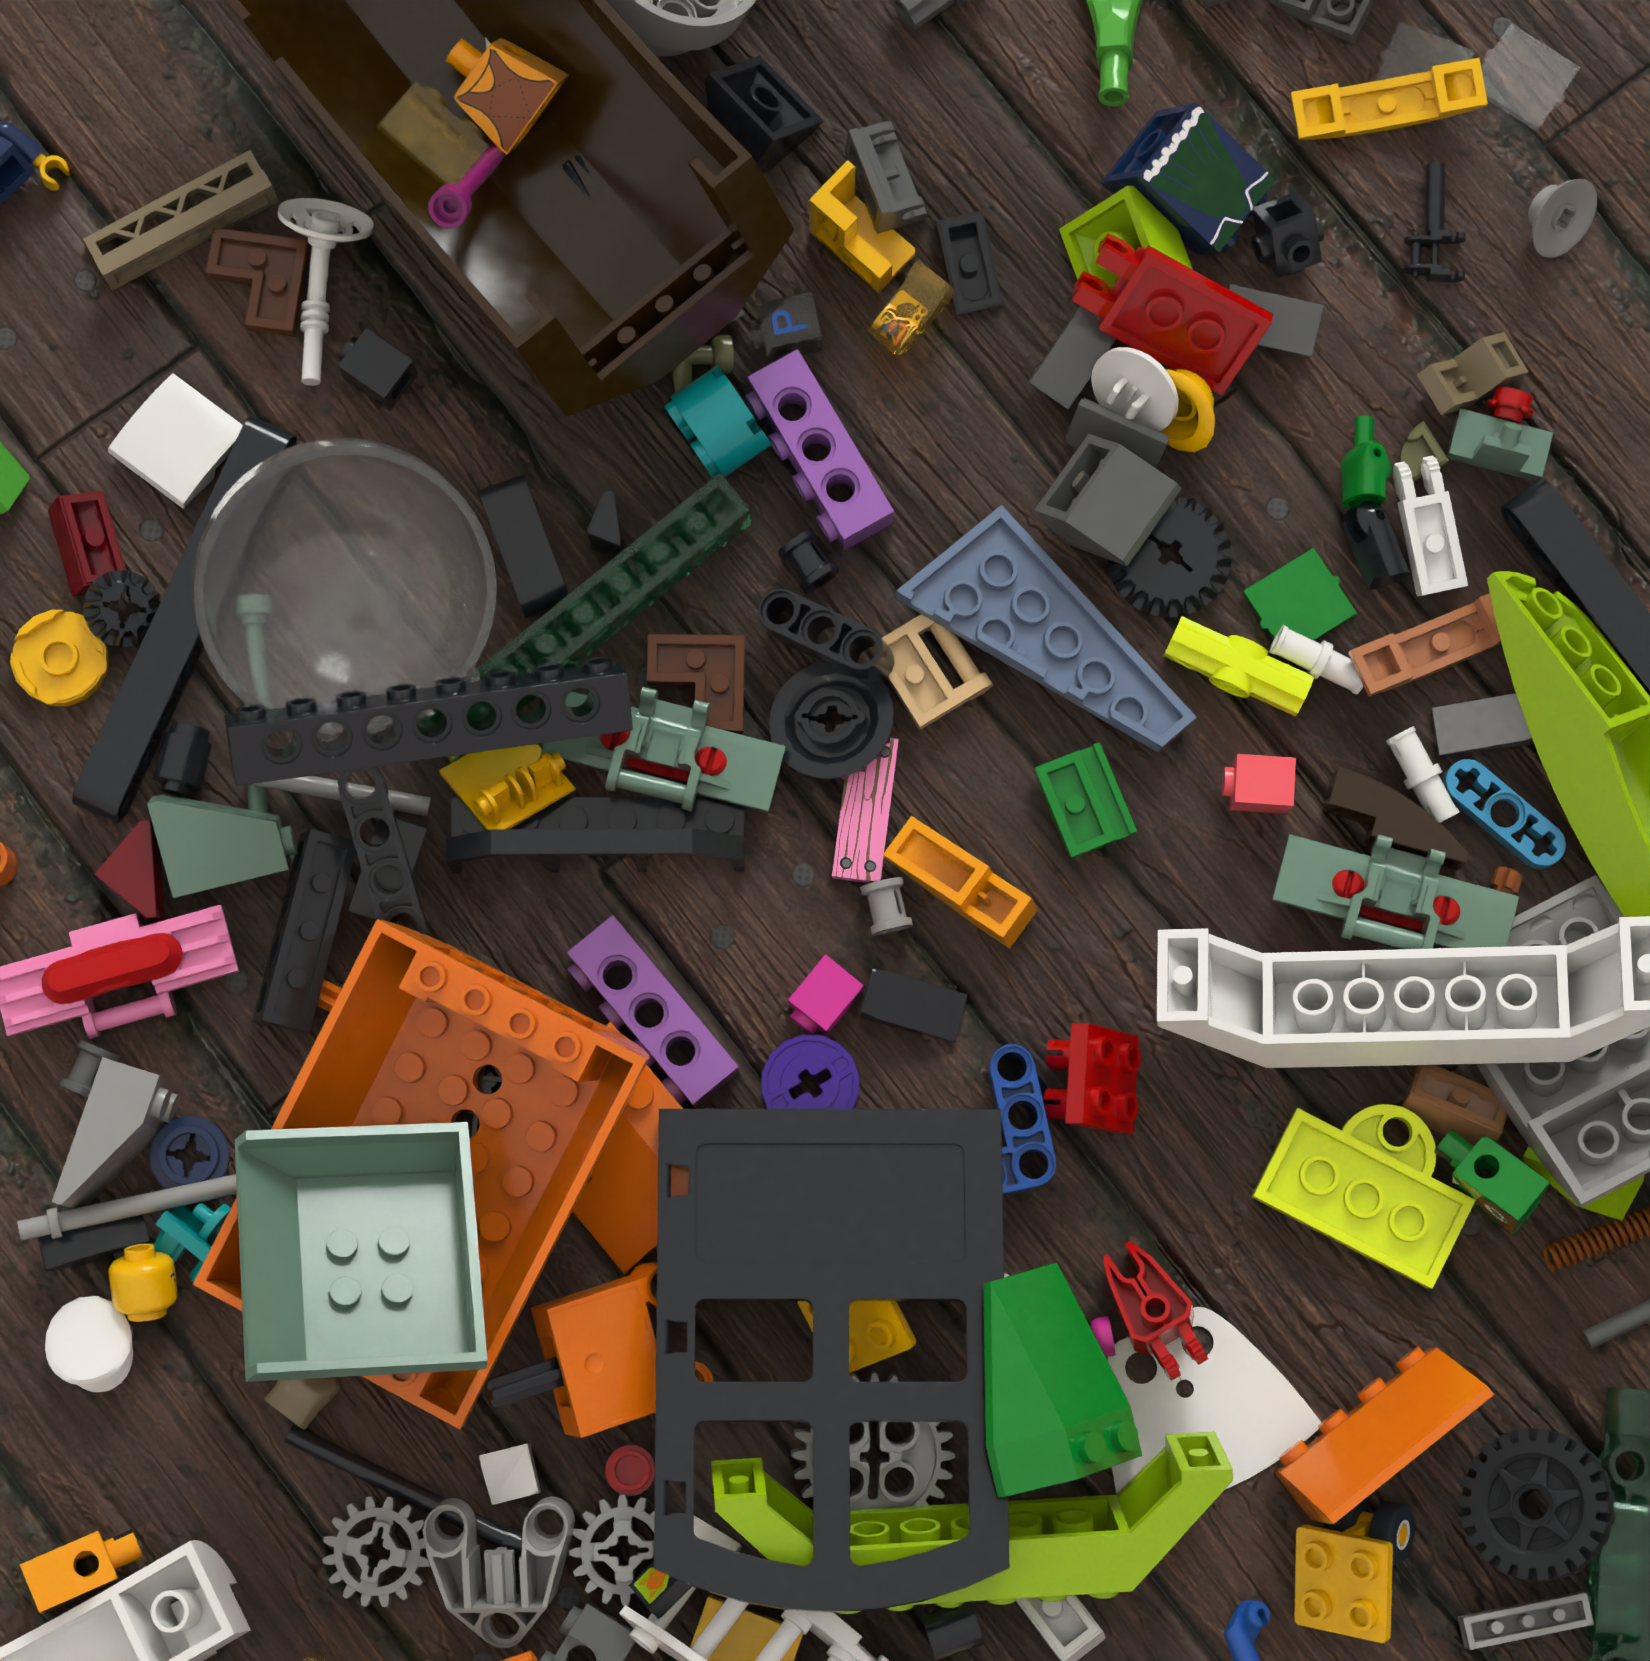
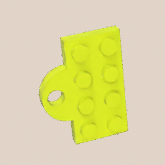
M1391 1104L1374 1105L1363 1109L1352 1116L1341 1130L1299 1108L1295 1109L1251 1196L1255 1200L1429 1290L1433 1289L1476 1201L1431 1177L1436 1164V1154L1434 1153L1436 1146L1429 1128L1415 1113L1406 1108ZM1389 1119H1399L1407 1125L1409 1138L1405 1145L1396 1147L1390 1145L1385 1140L1383 1127Z

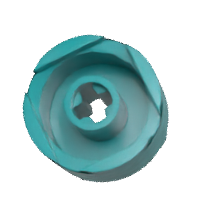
M718 365L670 397L672 401L664 405L687 441L695 436L698 438L690 446L713 479L721 474L723 477H726L772 445Z

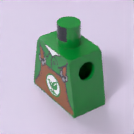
M1452 1129L1434 1151L1437 1156L1455 1169L1450 1183L1452 1187L1475 1199L1474 1205L1512 1237L1544 1199L1550 1183L1485 1135L1473 1146ZM1479 1168H1485L1490 1170L1494 1177L1488 1179L1481 1178L1475 1171Z

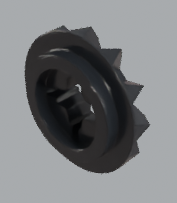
M130 570L107 572L98 577L85 594L83 601L85 622L93 635L108 645L122 648L142 643L160 605V593L154 589L147 577ZM125 588L127 589L128 603L136 606V609H143V611L128 615L122 625V629H120L118 612L112 611L108 607H103V604L118 602Z

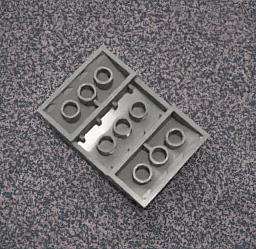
M1594 875L1515 916L1507 947L1568 945L1619 923V917L1624 916L1597 875ZM1650 1027L1571 1062L1476 1064L1499 1103H1501L1529 1147L1557 1183L1581 1208L1650 1172Z

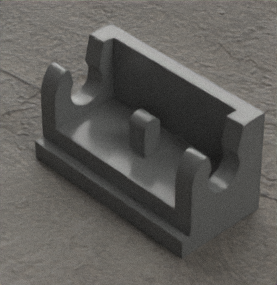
M891 121L877 123L861 129L857 127L849 130L844 150L847 159L856 167L855 179L877 234L924 220L927 216L924 201L917 194L897 144L895 129Z
M1233 284L1229 285L1227 289L1273 313L1272 324L1257 344L1258 346L1294 353L1308 358L1312 357L1324 305Z

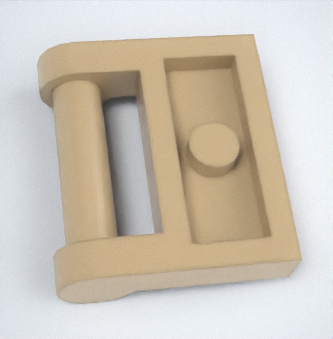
M922 614L882 637L891 648L895 660L893 670L886 679L919 731L967 701L982 695L993 686L986 672H979L956 634ZM931 630L964 684L955 689L952 688L920 638V635ZM869 647L868 650L874 658L877 647Z

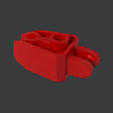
M1127 1242L1125 1243L1126 1253L1138 1272L1136 1276L1137 1282L1134 1278L1122 1276L1108 1254L1103 1256L1111 1296L1134 1351L1145 1355L1153 1353L1167 1377L1172 1381L1181 1376V1372L1179 1371L1180 1367L1176 1359L1168 1352L1165 1345L1180 1337L1188 1355L1198 1365L1208 1360L1206 1352L1192 1331L1194 1320L1193 1303L1152 1256L1137 1245Z

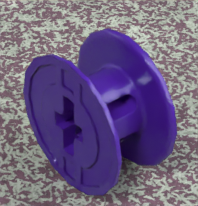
M800 1035L784 1041L769 1055L762 1071V1098L766 1109H854L859 1096V1073L853 1057L840 1043L822 1035ZM825 1073L830 1076L829 1080L819 1085L821 1094L818 1097L813 1098L809 1092L802 1094L796 1099L790 1096V1093L802 1087L800 1078L803 1075L807 1074L812 1080Z

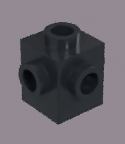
M1296 192L1252 208L1256 235L1251 237L1253 252L1259 263H1266L1278 278L1284 275L1299 273L1306 267L1322 262L1319 243L1324 240L1322 224L1316 213Z

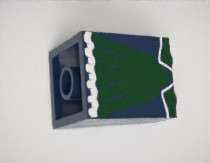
M1197 103L1156 111L1101 181V184L1113 194L1126 186H1134L1178 229L1182 242L1186 247L1198 255L1223 253L1236 242L1240 235L1237 229L1247 217L1253 215V207L1266 203L1268 196L1265 193L1274 183L1275 179Z

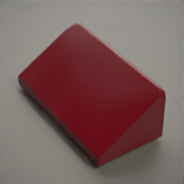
M104 491L58 496L50 505L48 513L71 594L73 597L86 594L90 585L98 577L107 572L126 570Z

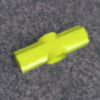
M1181 617L1164 653V657L1171 661H1175L1188 669L1210 677L1209 681L1214 686L1231 695L1241 698L1251 696L1295 717L1299 713L1314 680V676L1307 674V672L1268 656V651L1252 640L1237 635L1226 637L1185 617Z

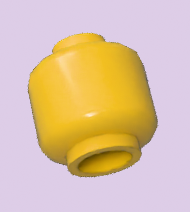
M136 1244L126 1247L124 1249V1256L116 1259L110 1265L108 1273L112 1304L118 1312L127 1314L128 1320L143 1322L162 1318L167 1314V1308L176 1302L178 1290L174 1261L166 1253L155 1252L153 1244Z

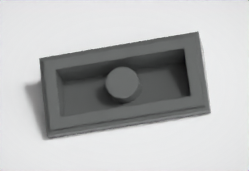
M1085 398L1079 402L1065 439L1068 445L1078 449L1086 436L1091 434L1121 444L1156 469L1169 441L1168 435L1135 420H1129L1124 415Z

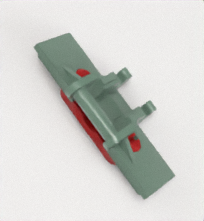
M642 687L639 709L631 707L633 730L546 742L543 744L541 754L544 752L552 754L556 751L564 761L608 771L606 790L616 792L618 787L682 804V809L692 811L698 794L768 813L786 749L784 745L706 726L710 710L709 703L695 700L693 708L658 700V690ZM571 691L566 697L565 705L568 707H578L585 702L587 695ZM625 766L673 780L686 781L687 785L626 770Z
M1289 834L1272 901L1344 920L1341 931L1342 938L1351 940L1353 935L1401 949H1433V945L1444 948L1507 947L1519 896L1438 875L1441 865L1444 863L1446 852L1430 849L1427 857L1391 848L1393 838L1378 834L1373 843L1371 855L1368 856ZM1405 929H1411V930L1421 931V934H1420V933H1416V932H1412V931H1409V930H1405Z

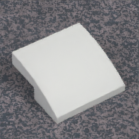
M172 373L130 418L109 446L108 453L181 508H184L214 479L215 469L229 456L243 425Z

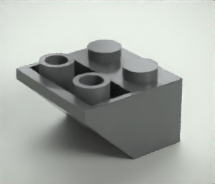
M1088 434L1034 511L1063 543L1128 566L1182 488L1178 483L1121 444Z

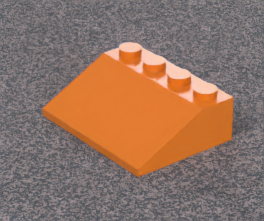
M609 1022L606 1025L612 1030L620 1033L611 1022ZM647 1065L590 1175L592 1180L585 1185L573 1209V1213L624 1274L657 1248L659 1109H683ZM671 1167V1197L675 1195H688L689 1168Z
M1418 1346L1395 1364L1400 1372L1389 1381L1384 1383L1379 1377L1356 1395L1361 1403L1349 1413L1345 1414L1340 1408L1320 1423L1318 1428L1322 1434L1308 1446L1303 1440H1300L1279 1457L1283 1466L1274 1473L1312 1521L1334 1524L1490 1399L1494 1393L1486 1384L1439 1348H1428L1423 1352Z

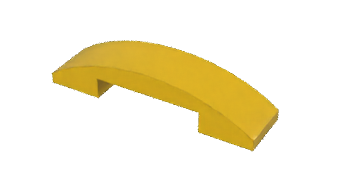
M1480 58L1432 66L1431 71L1340 88L1338 84L1294 91L1290 94L1298 140L1339 138L1398 129L1459 115L1488 105Z

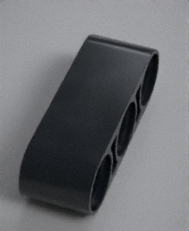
M522 474L478 490L525 619L571 603L524 475Z
M774 589L766 593L760 600L758 606L759 619L773 636L782 643L864 682H880L892 672L895 664L894 654L881 636L871 628L790 590ZM794 608L792 618L785 624L778 625L777 619L781 612ZM834 627L835 633L832 639L827 643L818 644L817 640L821 632L827 628ZM877 647L876 655L871 661L859 664L860 654L865 649Z

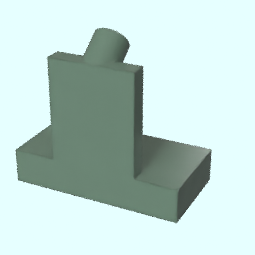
M1460 408L1456 415L1446 457L1451 460L1537 482L1543 477L1553 432Z

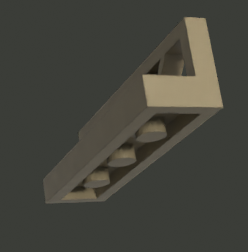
M249 150L83 238L101 274L113 291L212 238L213 227L229 229L278 203L279 200L266 173L259 166L252 151ZM247 167L250 168L252 176L227 189L232 175ZM220 182L218 188L212 187V186H214L215 184H217V183ZM199 193L213 196L186 211L189 198ZM178 205L176 211L170 209V208H172V207ZM157 215L170 218V220L144 233L148 220ZM136 227L134 233L127 232ZM114 238L128 241L104 255L99 249V246Z

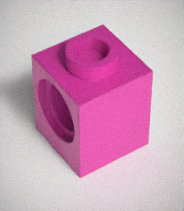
M825 954L788 999V1006L794 1010L789 1017L810 1035L819 1030L827 1036L861 995L864 985Z

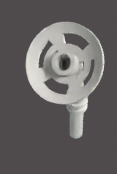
M296 198L287 200L279 205L278 218L292 230L307 236L308 243L312 245L307 300L301 304L303 312L301 313L302 322L300 323V330L304 332L301 382L305 385L314 386L321 383L323 335L329 331L327 323L329 322L328 313L330 312V305L326 302L330 249L335 248L337 242H351L369 237L373 232L374 223L362 211L343 203L317 198ZM293 217L296 220V224L292 223L290 218ZM352 226L359 230L358 234H353Z

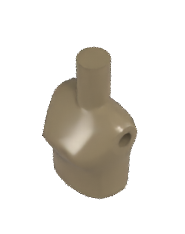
M337 1377L278 1380L263 1399L296 1425L306 1430L317 1413L338 1393L340 1383Z

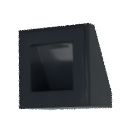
M607 489L601 497L587 533L591 545L623 557L615 494Z

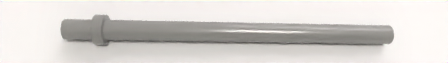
M236 1174L58 1212L57 1207L47 1209V1215L17 1221L20 1239L22 1241L50 1234L52 1239L63 1237L62 1232L235 1195L237 1194Z

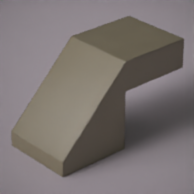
M1505 332L1479 339L1454 359L1430 364L1418 373L1417 376L1439 413L1444 415L1458 411L1460 408H1467L1494 393L1497 387H1505L1523 377L1529 371Z

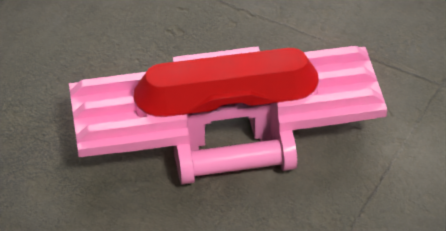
M222 905L144 926L142 916L138 912L71 931L69 936L72 947L0 966V1010L7 1036L82 1017L89 1039L99 1037L100 1031L164 1013L167 1018L177 1015L173 990L239 972ZM146 982H152L153 986H155L156 994H158L99 1012L95 1011L93 1003L94 998L100 997L109 991Z

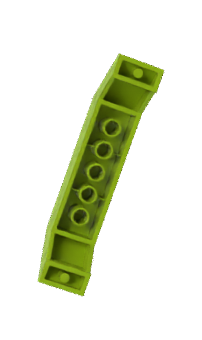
M1215 1431L1165 1434V1447L1116 1495L1008 1501L1010 1563L1008 1570L962 1590L923 1602L886 1609L905 1611L918 1604H936L944 1608H956L968 1601L984 1600L995 1605H1006L1015 1602L1018 1598L1034 1597L1047 1602H1057L1066 1599L1068 1595L1089 1594L1094 1598L1107 1599L1117 1596L1119 1592H1132L1233 1481V1468ZM762 1458L711 1461L715 1512L768 1560L800 1566L810 1564L813 1560V1510L763 1471ZM969 1503L850 1510V1558L858 1566L892 1561L924 1553L961 1540L969 1534ZM848 1611V1612H836V1613H840V1614H854V1613H857V1612H860V1611Z

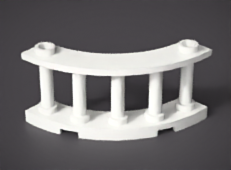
M694 1516V1534L696 1537L735 1552L740 1551L742 1548L740 1543ZM695 1587L686 1592L660 1619L653 1613L647 1619L626 1605L619 1614L634 1628L629 1636L648 1652L654 1654L657 1648H659L677 1661H707L749 1603L727 1598L691 1648L666 1632L665 1629L694 1592ZM784 1610L781 1615L784 1620L755 1659V1661H780L799 1634L806 1635L810 1630L830 1647L826 1652L829 1656L827 1661H889L883 1655H880L876 1660L858 1643L862 1636L835 1613Z

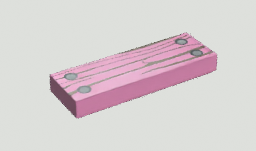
M890 738V743H887L881 751L880 759H874L868 764L865 772L857 771L850 774L847 780L844 779L832 879L872 883L881 880L899 739Z

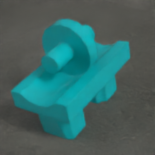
M201 1202L194 1210L184 1205L175 1207L171 1212L165 1211L156 1222L161 1231L154 1243L155 1252L168 1254L175 1263L182 1258L187 1250L200 1259L189 1275L194 1282L231 1207L225 1203L213 1212Z

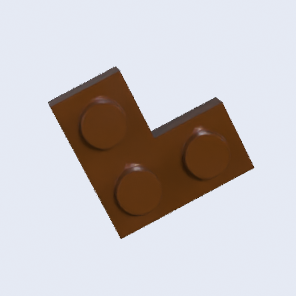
M213 227L206 267L208 278L252 285L245 321L248 331L295 337L310 250L308 240Z
M648 634L647 685L695 686V700L710 704L706 726L743 734L745 635Z

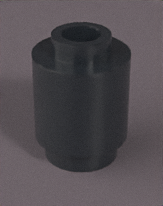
M173 722L170 732L164 733L153 776L155 781L162 784L160 789L162 792L188 798L191 791H201L212 744L208 742L210 731L187 723Z

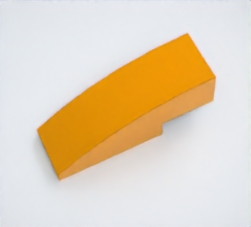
M913 816L909 818L883 854L889 862L912 880L1009 949L1038 911L1031 897L994 874L988 865Z

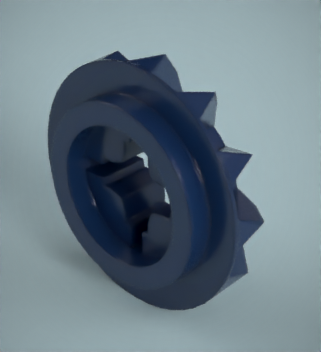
M196 1116L180 1117L172 1120L171 1123H167L155 1136L150 1149L152 1172L158 1182L166 1189L223 1177L231 1162L228 1140L222 1131L214 1123ZM193 1135H195L196 1150L210 1157V1161L203 1160V1162L194 1163L187 1178L188 1171L185 1170V1162L175 1156H170L171 1152L179 1153V1150H188L189 1143H192Z

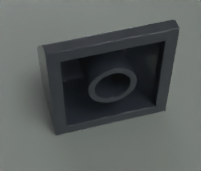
M760 55L709 73L705 79L708 111L752 155L762 174L773 169L823 123V120Z

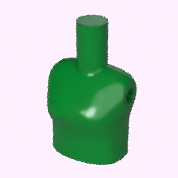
M1363 415L1355 418L1354 448L1343 456L1340 463L1342 505L1346 508H1358L1359 504L1364 501H1372L1380 505L1385 502L1386 483L1393 472V468L1382 444L1373 441L1374 418L1371 416Z

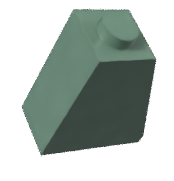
M164 794L152 796L147 803L173 898L289 870L292 863L290 856L297 854V846L291 826L282 827L280 815Z

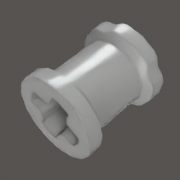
M902 877L879 880L860 887L861 895L867 896L873 920V925L870 927L872 936L888 934L913 926L911 917L906 915L900 890L904 885Z

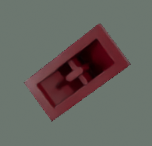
M143 820L133 828L94 874L152 923H157L165 920L161 853L152 821Z

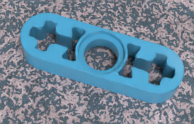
M1464 759L1456 762L1447 770L1442 782L1455 806L1524 864L1533 869H1546L1561 859L1566 848L1565 837L1561 830L1478 761ZM1468 772L1472 773L1476 777L1472 785L1481 794H1485L1489 787L1496 793L1490 796L1479 810L1474 804L1481 797L1470 789L1463 794L1459 792L1456 787L1460 781L1455 776L1456 773L1460 776H1465ZM1504 801L1510 803L1515 808L1517 819L1513 826L1504 828L1493 822L1490 811L1494 803ZM1528 819L1533 825L1526 831L1536 839H1540L1544 835L1551 840L1548 849L1552 852V855L1543 853L1537 857L1532 852L1535 843L1524 834L1517 842L1512 838V835L1518 832Z

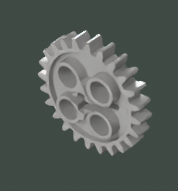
M875 1371L870 1372L868 1382H879ZM854 1373L850 1374L853 1380L860 1382ZM892 1373L887 1382H898L897 1375ZM861 1422L860 1434L857 1438L850 1441V1467L856 1468L861 1473L859 1485L850 1491V1510L929 1506L926 1502L929 1495L943 1499L945 1494L936 1485L937 1479L948 1480L952 1479L953 1476L949 1470L941 1466L942 1461L955 1458L954 1451L941 1447V1443L953 1437L951 1430H937L936 1426L941 1422H911L912 1427L908 1437L896 1442L889 1440L885 1435V1428L888 1422H878L876 1442L880 1450L886 1452L885 1456L877 1457V1496L874 1499H870L868 1497L870 1467L866 1458L860 1456L861 1452H867L870 1448L869 1422ZM811 1426L809 1429H794V1436L805 1442V1447L791 1450L792 1458L805 1461V1465L793 1471L795 1479H810V1482L800 1491L803 1498L813 1497V1429ZM897 1467L906 1468L911 1473V1480L907 1488L899 1492H893L885 1488V1476L890 1470Z

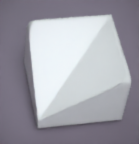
M530 1443L479 1455L480 1465L492 1505L541 1493Z

